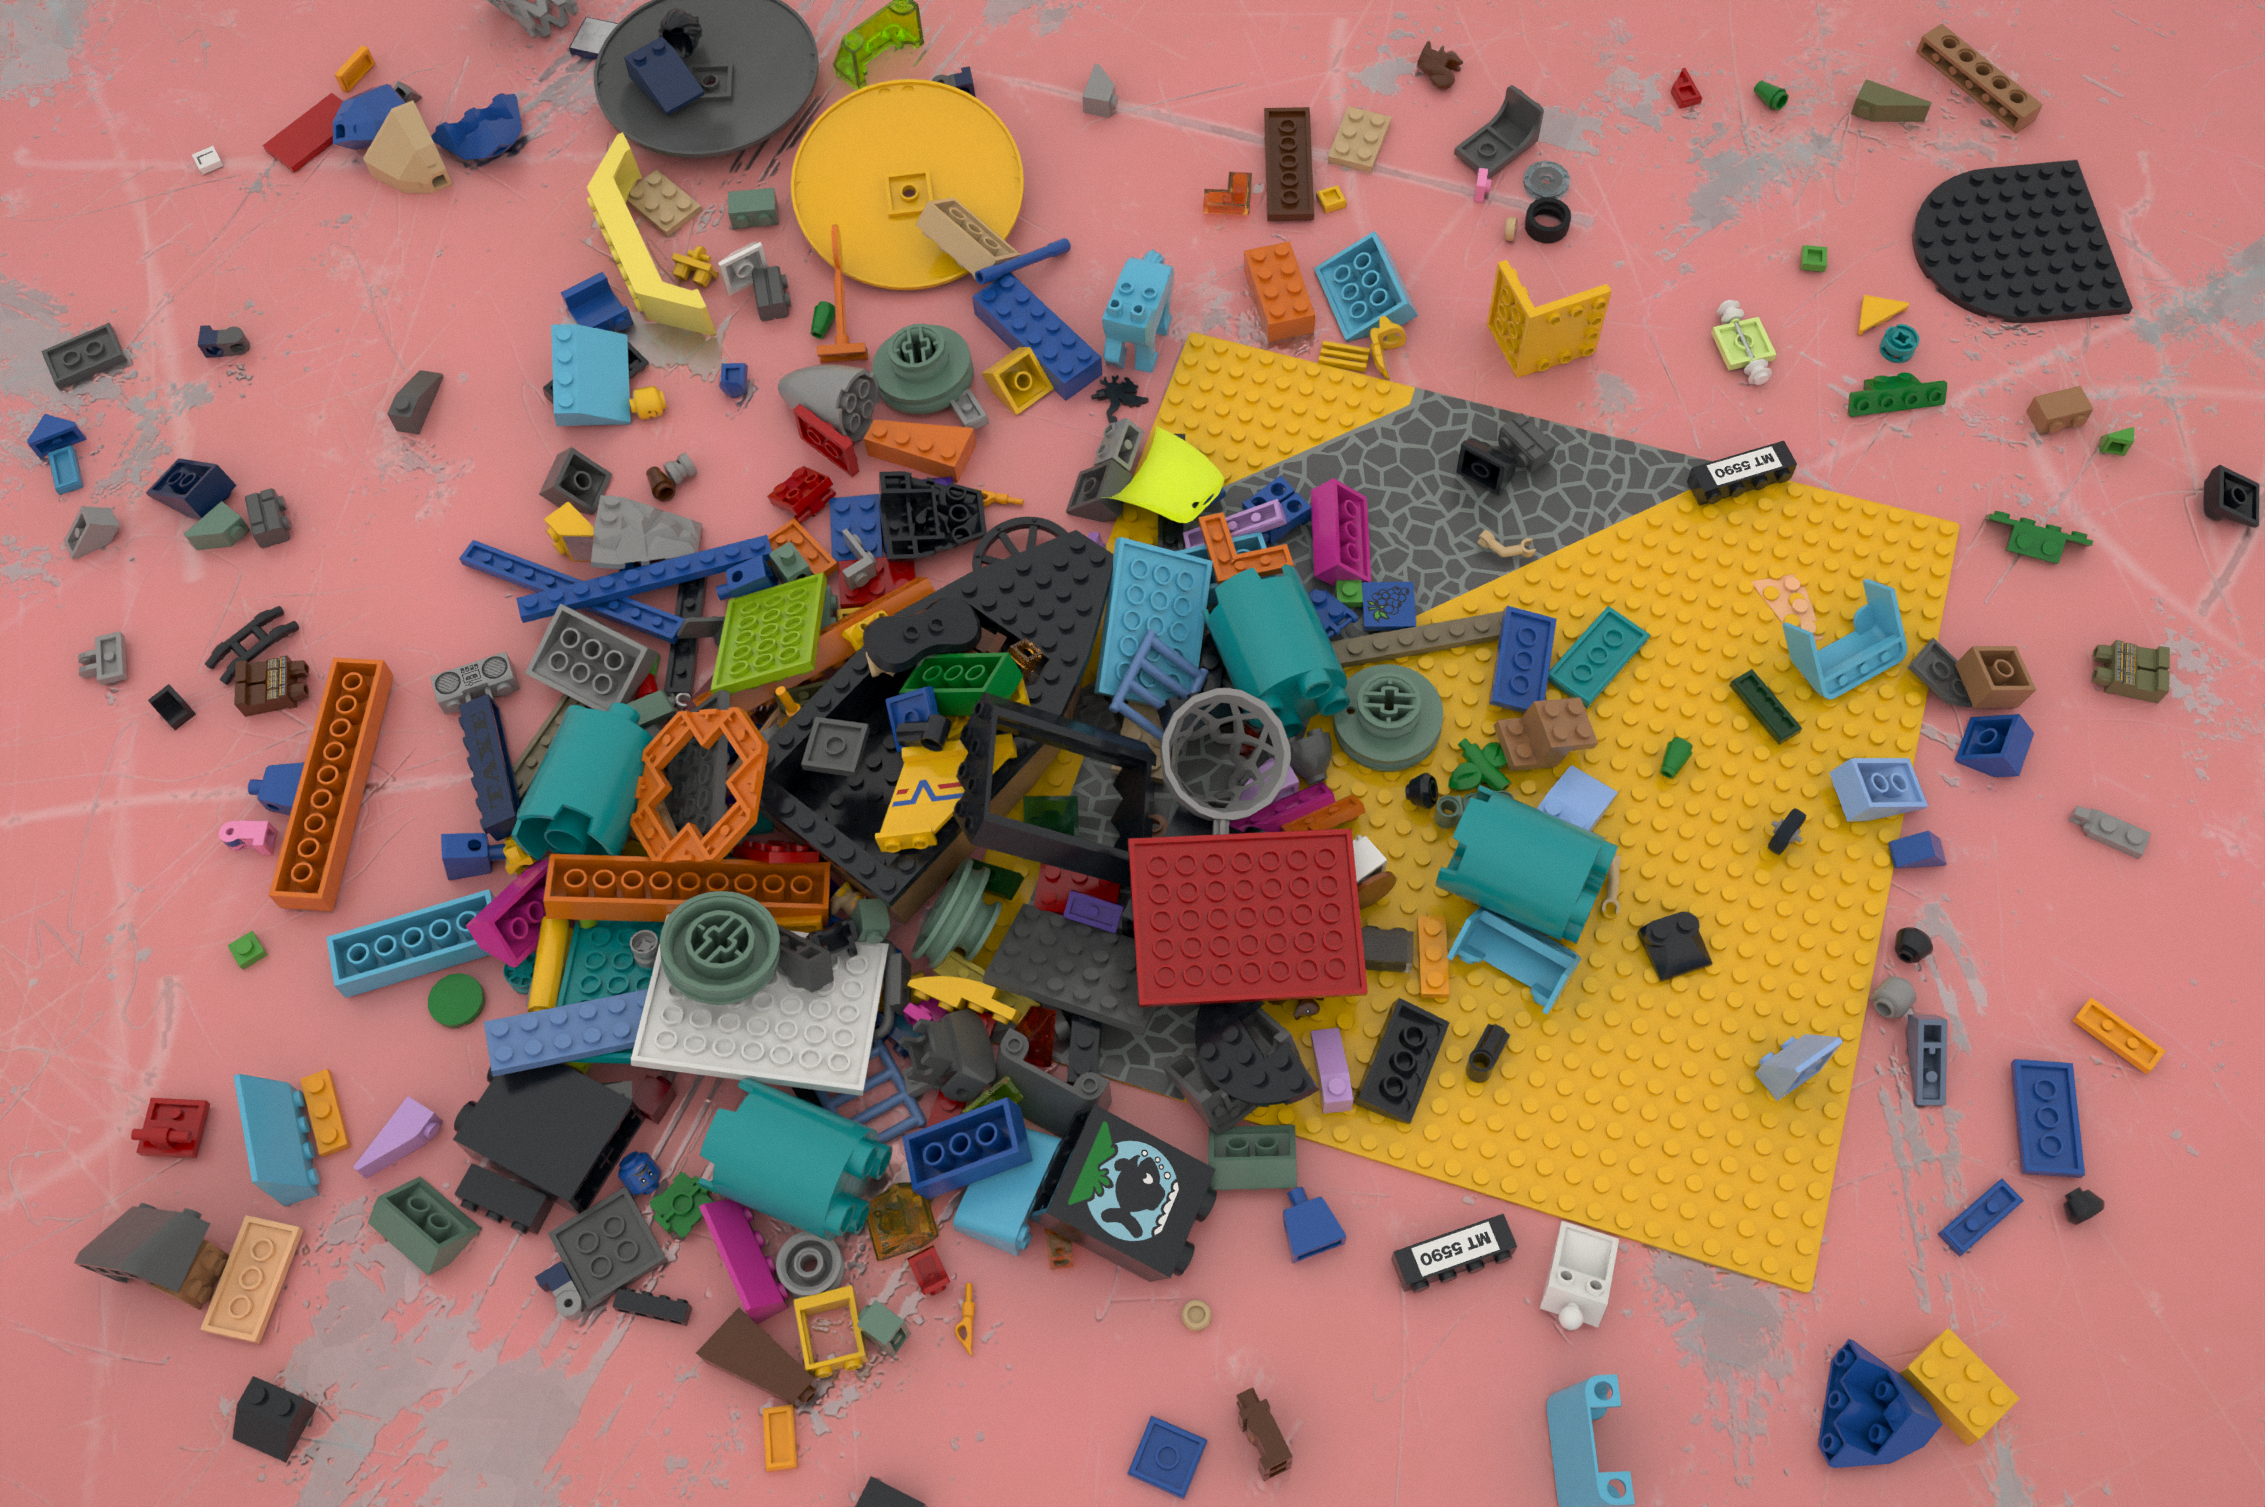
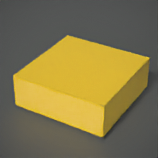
M1338 185L1316 192V198L1325 214L1347 206V201Z

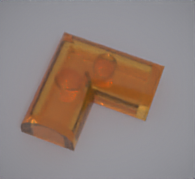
M1229 172L1228 190L1205 189L1203 214L1249 215L1252 173Z

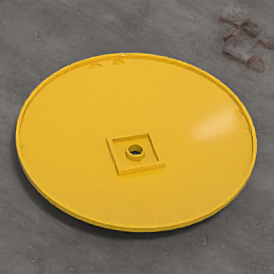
M899 79L879 82L856 90L838 100L819 116L807 131L796 153L791 175V197L798 224L812 248L823 260L835 268L831 230L832 225L837 224L842 244V273L861 283L890 290H920L937 287L970 273L966 268L959 266L950 254L943 252L935 241L924 236L922 230L916 226L927 202L954 197L1003 240H1006L1020 213L1024 191L1023 166L1020 153L1010 131L1002 120L988 106L969 93L947 84L920 79ZM907 190L916 192L913 197H905L903 195Z

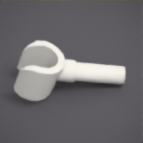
M688 693L677 694L676 707L679 711H683L682 708L687 707L686 704L680 703L681 701L689 702L691 700V696ZM668 697L670 702L673 703V699Z

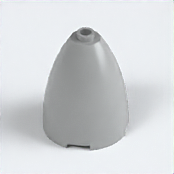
M815 365L797 369L784 375L778 383L780 396L792 410L801 404L822 421L831 423L838 433L842 436L847 435L853 442L861 440L866 435L873 422L871 416L874 405L879 403L880 399L879 383L875 374L863 368L847 365Z

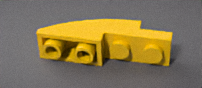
M932 976L912 979L907 984L915 990L914 996L927 1002L930 997L939 1001L938 1006L951 1013L954 1009L964 1010L969 1002L968 1008L983 1014L984 1009L994 1013L992 1019L1008 1025L1009 1021L1018 1024L1022 1015L1016 1009L998 1002L1002 992L982 982L953 976Z

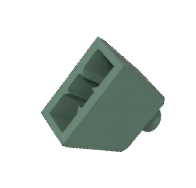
M791 542L784 544L769 554L771 569L782 584L796 580L799 575L800 579L812 576L809 565Z

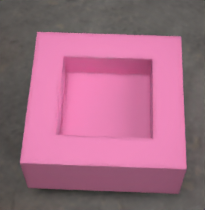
M1479 168L1474 197L1476 202H1483L1485 193H1490L1491 179H1487L1488 169Z

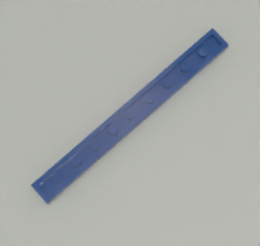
M764 535L518 597L516 599L522 623L554 616L560 604L577 610L719 574L760 555L763 556L765 561H770L769 554L772 552L768 536Z
M472 540L459 558L465 566L537 593L582 582V580L475 540ZM628 597L581 608L584 611L674 645L679 639L677 632L685 620Z

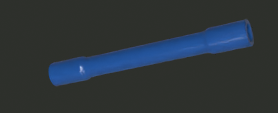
M1062 238L1032 252L997 265L988 266L976 271L975 279L978 284L983 285L1010 272L1069 252L1071 249L1068 239Z

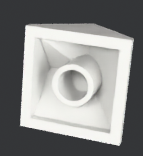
M752 242L730 253L718 262L726 292L729 296L753 284L752 270L766 269L768 267L763 246L760 242Z

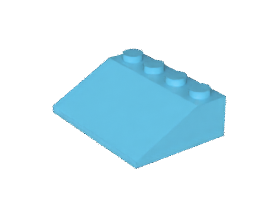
M1373 231L1314 268L1347 342L1370 336V330L1375 327L1379 328V317L1384 315L1400 326L1418 316L1385 242L1376 231Z
M578 324L551 325L553 406L556 426L631 424L627 335Z
M243 1074L234 1075L252 1183L283 1206L319 1195L317 1185L320 1184V1177L316 1168H313L312 1159L315 1158V1151L312 1143L308 1141L307 1133L310 1132V1125L307 1117L303 1115L302 1107L305 1106V1098L301 1090H297L288 1082Z

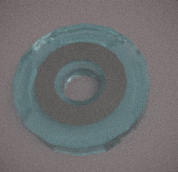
M1552 161L1535 162L1524 173V189L1530 197L1536 200L1544 197L1560 199L1569 189L1570 176L1568 171L1558 163ZM1547 179L1552 183L1545 184L1541 180Z

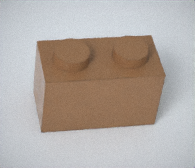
M2077 386L2035 396L2026 412L2040 435L2048 432L2056 433L2069 427H2080L2087 422L2094 408L2082 387Z

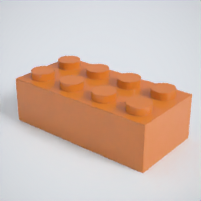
M1290 241L1245 250L1244 272L1267 341L1273 342L1314 333L1315 312Z

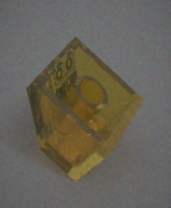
M911 1182L896 1183L870 1201L871 1207L866 1222L877 1261H883L921 1249L939 1237L929 1199L927 1200L914 1192Z

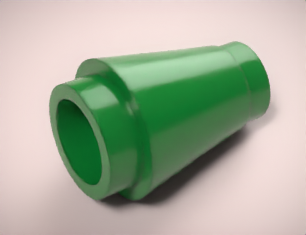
M1763 80L1759 81L1754 87V93L1771 110L1782 109L1788 101L1789 96L1783 88Z
M820 301L814 307L810 332L812 336L819 339L824 338L836 318L835 306L833 304Z
M1674 737L1672 741H1669L1659 772L1667 778L1674 779L1676 774L1692 756V744L1679 737Z

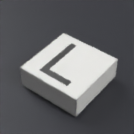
M213 146L192 154L202 175L224 166Z

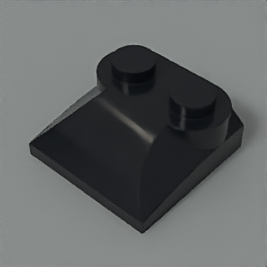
M2222 465L2213 468L2208 478L2204 481L2203 505L2205 515L2214 521L2227 518L2253 528L2258 527L2260 484Z
M1679 912L1654 920L1640 928L1637 932L1660 982L1713 964L1699 932V921L1690 912Z

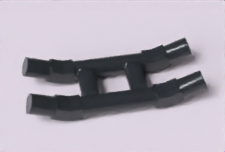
M277 606L271 610L260 612L251 622L229 639L217 645L211 652L212 655L205 662V665L210 669H214L232 649L238 657L227 666V670L220 678L221 682L229 685L235 677L236 661L246 660L248 663L251 662L272 644L287 637L288 634L299 630V626L296 621H292L286 625L274 628L267 634L261 627L272 622L273 619L283 616L284 611L281 606ZM253 633L259 642L247 651L240 642Z

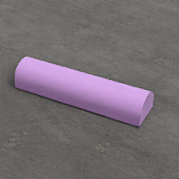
M1278 499L1225 517L1232 538L1257 532L1263 533L1287 524L1283 508ZM1200 527L1183 532L1186 549L1205 544Z

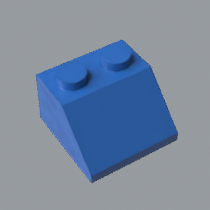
M2020 714L1970 717L1955 761L1992 777L2019 776L2034 732Z

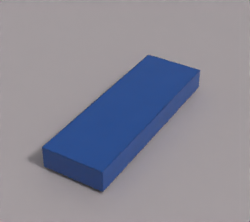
M2001 1178L1941 1230L1938 1235L1960 1257L2024 1200Z

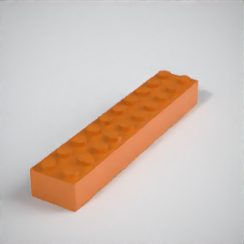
M919 576L821 629L815 670L804 675L798 674L787 677L779 682L766 683L755 689L749 688L730 695L732 707H739L750 716L754 713L753 708L759 705L766 707L776 702L774 692L778 687L783 686L786 689L799 687V683L805 680L812 682L824 675L823 670L829 667L836 669L847 662L845 658L854 655L856 651L852 643L842 636L843 631L881 610L885 611L888 616H893L895 613L932 594L935 590L929 579ZM708 690L692 699V702L697 707L713 694L711 690Z
M333 657L268 895L280 908L332 912L334 910L393 679V673L384 660Z
M550 854L543 900L546 919L665 922L667 914H671L680 904L694 896L708 892L728 891L753 898L762 904L771 913L773 918L822 915L823 926H828L830 862L768 864L754 860L722 859L716 863L658 864L653 862L650 857Z

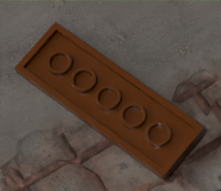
M1310 107L1264 108L1267 221L1314 220Z

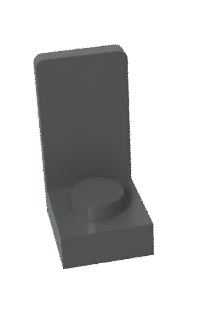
M725 617L686 618L679 628L677 636L679 639L713 637L715 644L719 648Z

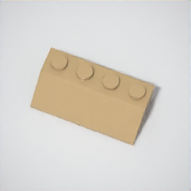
M954 197L927 202L916 223V226L922 230L924 236L935 241L943 252L950 254L956 260L959 266L966 268L973 274L974 279L975 272L1021 256L1020 253Z

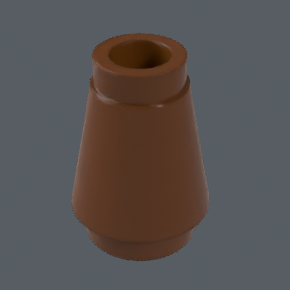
M659 467L649 468L646 476L653 497L660 501H668L673 498L676 492L675 483Z

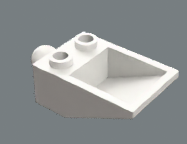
M1561 1221L1540 1309L1558 1314L1560 1324L1567 1330H1576L1582 1323L1599 1327L1608 1304L1619 1239Z

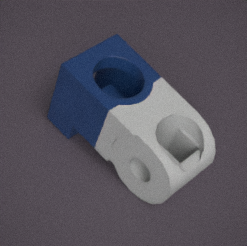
M562 1261L535 1276L537 1283L545 1292L552 1291L556 1298V1309L564 1318L575 1321L585 1314L587 1306Z

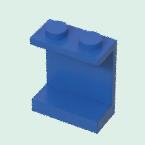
M603 271L561 292L566 308L578 325L612 332L617 330L619 332L634 324L627 306L623 307L611 290L608 279Z

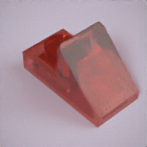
M1036 1005L1031 1006L1014 1029L1023 1034L1029 1042V1052L1024 1059L1029 1064L1051 1067L1056 1010Z

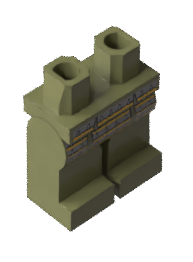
M2115 640L2111 646L2098 644L2093 650L2092 660L2105 663V667H2095L2092 673V683L2104 686V693H2116L2121 696L2158 704L2169 692V647L2159 646L2157 649H2151Z

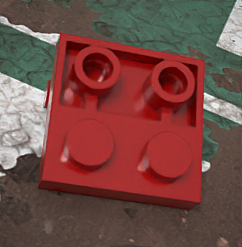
M802 466L796 469L785 482L778 484L767 497L773 505L795 514L794 518L801 525L810 516L814 517L823 510L825 504L836 495V492L831 488L833 482L829 476Z
M151 1098L143 1129H133L131 1132V1139L139 1140L136 1153L141 1156L197 1159L210 1103L206 1100Z

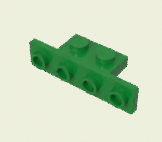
M1907 372L1890 377L1875 376L1873 379L1864 380V391L1851 392L1849 394L1848 415L1854 417L1944 405L1946 402L1947 382L1942 380L1921 383L1913 374Z
M2000 511L1988 514L1985 518L1987 521L2012 527L2005 551L2054 564H2059L2065 542L2086 547L2093 544V540L2087 539V534L2072 531L2071 535L2062 533L2061 527L2046 524L2045 528L2036 526V521L2022 517L2019 521L2009 519L2010 514Z

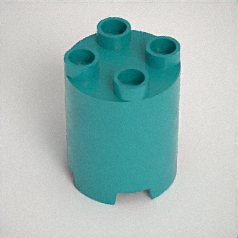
M1285 564L1281 567L1284 576L1261 579L1253 567L1230 577L1216 587L1215 591L1219 604L1213 609L1211 614H1209L1207 609L1202 610V614L1234 689L1242 690L1265 702L1281 720L1289 739L1302 731L1303 724L1301 721L1309 719L1318 713L1323 716L1334 715L1349 705L1350 700L1345 691L1347 677L1297 569ZM1258 718L1248 719L1251 725L1258 728L1264 727Z
M616 702L612 703L607 711L587 709L579 705H571L567 708L517 811V822L511 834L517 845L535 860H540L546 850L555 854L621 856L632 832L630 825L631 815L637 810L638 799L635 798L638 776H643L645 765L641 761L642 753L645 747L655 738L637 725L640 715L633 707Z
M1479 785L1476 799L1470 798L1454 832L1453 838L1459 841L1448 867L1440 868L1435 886L1561 941L1564 938L1577 944L1618 846L1606 841L1603 836Z
M744 1078L739 1081L738 1087L749 1094L737 1112L721 1108L717 1110L700 1152V1156L715 1164L713 1180L709 1181L700 1178L698 1181L699 1186L827 1241H831L837 1236H843L846 1231L854 1235L859 1234L867 1220L871 1203L861 1197L869 1178L873 1177L879 1180L885 1173L893 1148L878 1141V1132L875 1129L756 1080Z

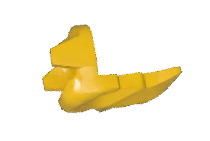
M1384 315L1379 317V328H1372L1369 335L1372 340L1370 348L1375 366L1382 376L1388 380L1390 378L1384 350L1403 346L1407 338L1403 327L1393 323Z

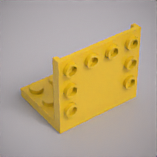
M1504 260L1497 264L1486 324L1516 378L1537 371L1542 372L1552 366L1566 364L1573 359L1582 356L1587 357L1596 352L1612 290L1608 284H1604L1534 307L1529 299L1527 288L1525 286L1522 287L1518 280L1517 271L1515 268H1511L1507 260Z

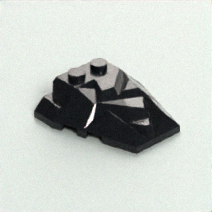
M905 471L879 472V510L884 553L888 562L916 561L982 539L987 533L981 490L953 483L945 486L935 483L933 478L927 477L926 481L914 478L912 473Z

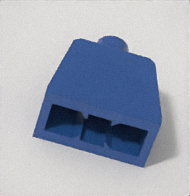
M760 555L727 569V583L716 586V591L719 599L722 601L779 585V582L768 563Z
M304 762L269 765L265 770L263 780L251 779L249 781L248 793L250 795H258V801L265 809L290 816Z
M485 833L441 834L442 860L448 880L490 874L492 872L491 861L506 860V856L503 853V848L506 844L490 845L488 836Z
M1303 1187L1295 1188L1287 1193L1292 1207L1283 1211V1223L1293 1264L1345 1244L1346 1234L1322 1197L1308 1200Z

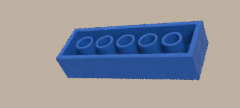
M1011 272L1001 276L972 296L975 315L1013 351L1018 347H1031L1054 390L1065 401L1103 375L1101 356Z

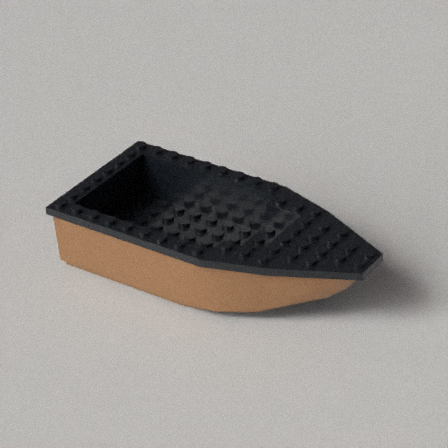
M1074 530L970 572L895 613L893 616L916 614L941 598L954 597L966 601L975 611L982 628L995 635L998 632L1007 637L999 653L1009 652L1013 660L1024 669L1022 675L1031 707L1072 719L1079 700L1085 669L1091 656L1108 596L1114 554L1079 531ZM863 645L767 741L769 749L759 812L779 832L782 831L799 845H809V850L817 851L819 853V862H830V871L843 881L849 882L856 891L863 893L869 899H880L887 905L890 916L898 923L901 922L905 925L977 846L970 844L958 822L952 816L935 834L937 845L928 846L924 849H902L894 853L881 852L875 839V833H880L904 765L902 752L897 753L885 699L900 695L899 691L916 665L904 672L895 673L893 677L885 672L880 673L879 676L872 677L866 657V649ZM815 717L869 725L870 732L857 777L803 770L801 763ZM996 729V735L1010 734ZM1012 734L1017 748V757L1008 758L992 775L989 813L1005 817L1036 784L1061 749Z

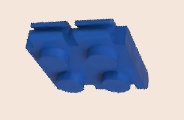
M1315 588L1308 593L1325 631H1329L1327 633L1329 638L1333 635H1339L1341 633L1340 630L1349 623L1358 621V616L1325 589L1319 591ZM1347 618L1345 621H1343L1341 624H1339V625L1337 626V624H1338L1339 622H1341L1343 619Z

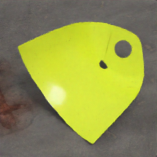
M1156 427L1147 459L1132 481L1120 493L1112 497L1101 498L1116 499L1134 504L1178 523H1188L1193 521L1218 496L1225 479L1217 467L1198 449L1178 436ZM1214 494V496L1211 498V500H1210L1209 502H1207L1205 505H1203V504L1205 503V501H1206L1211 495ZM1194 502H1199L1196 508L1192 507Z

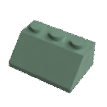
M1295 1125L1233 1126L1220 1134L1215 1133L1209 1127L1208 1165L1216 1169L1209 1184L1210 1188L1222 1191L1230 1189L1297 1188Z
M422 1177L411 1180L378 1196L368 1220V1224L428 1276L448 1266L480 1230L477 1224Z

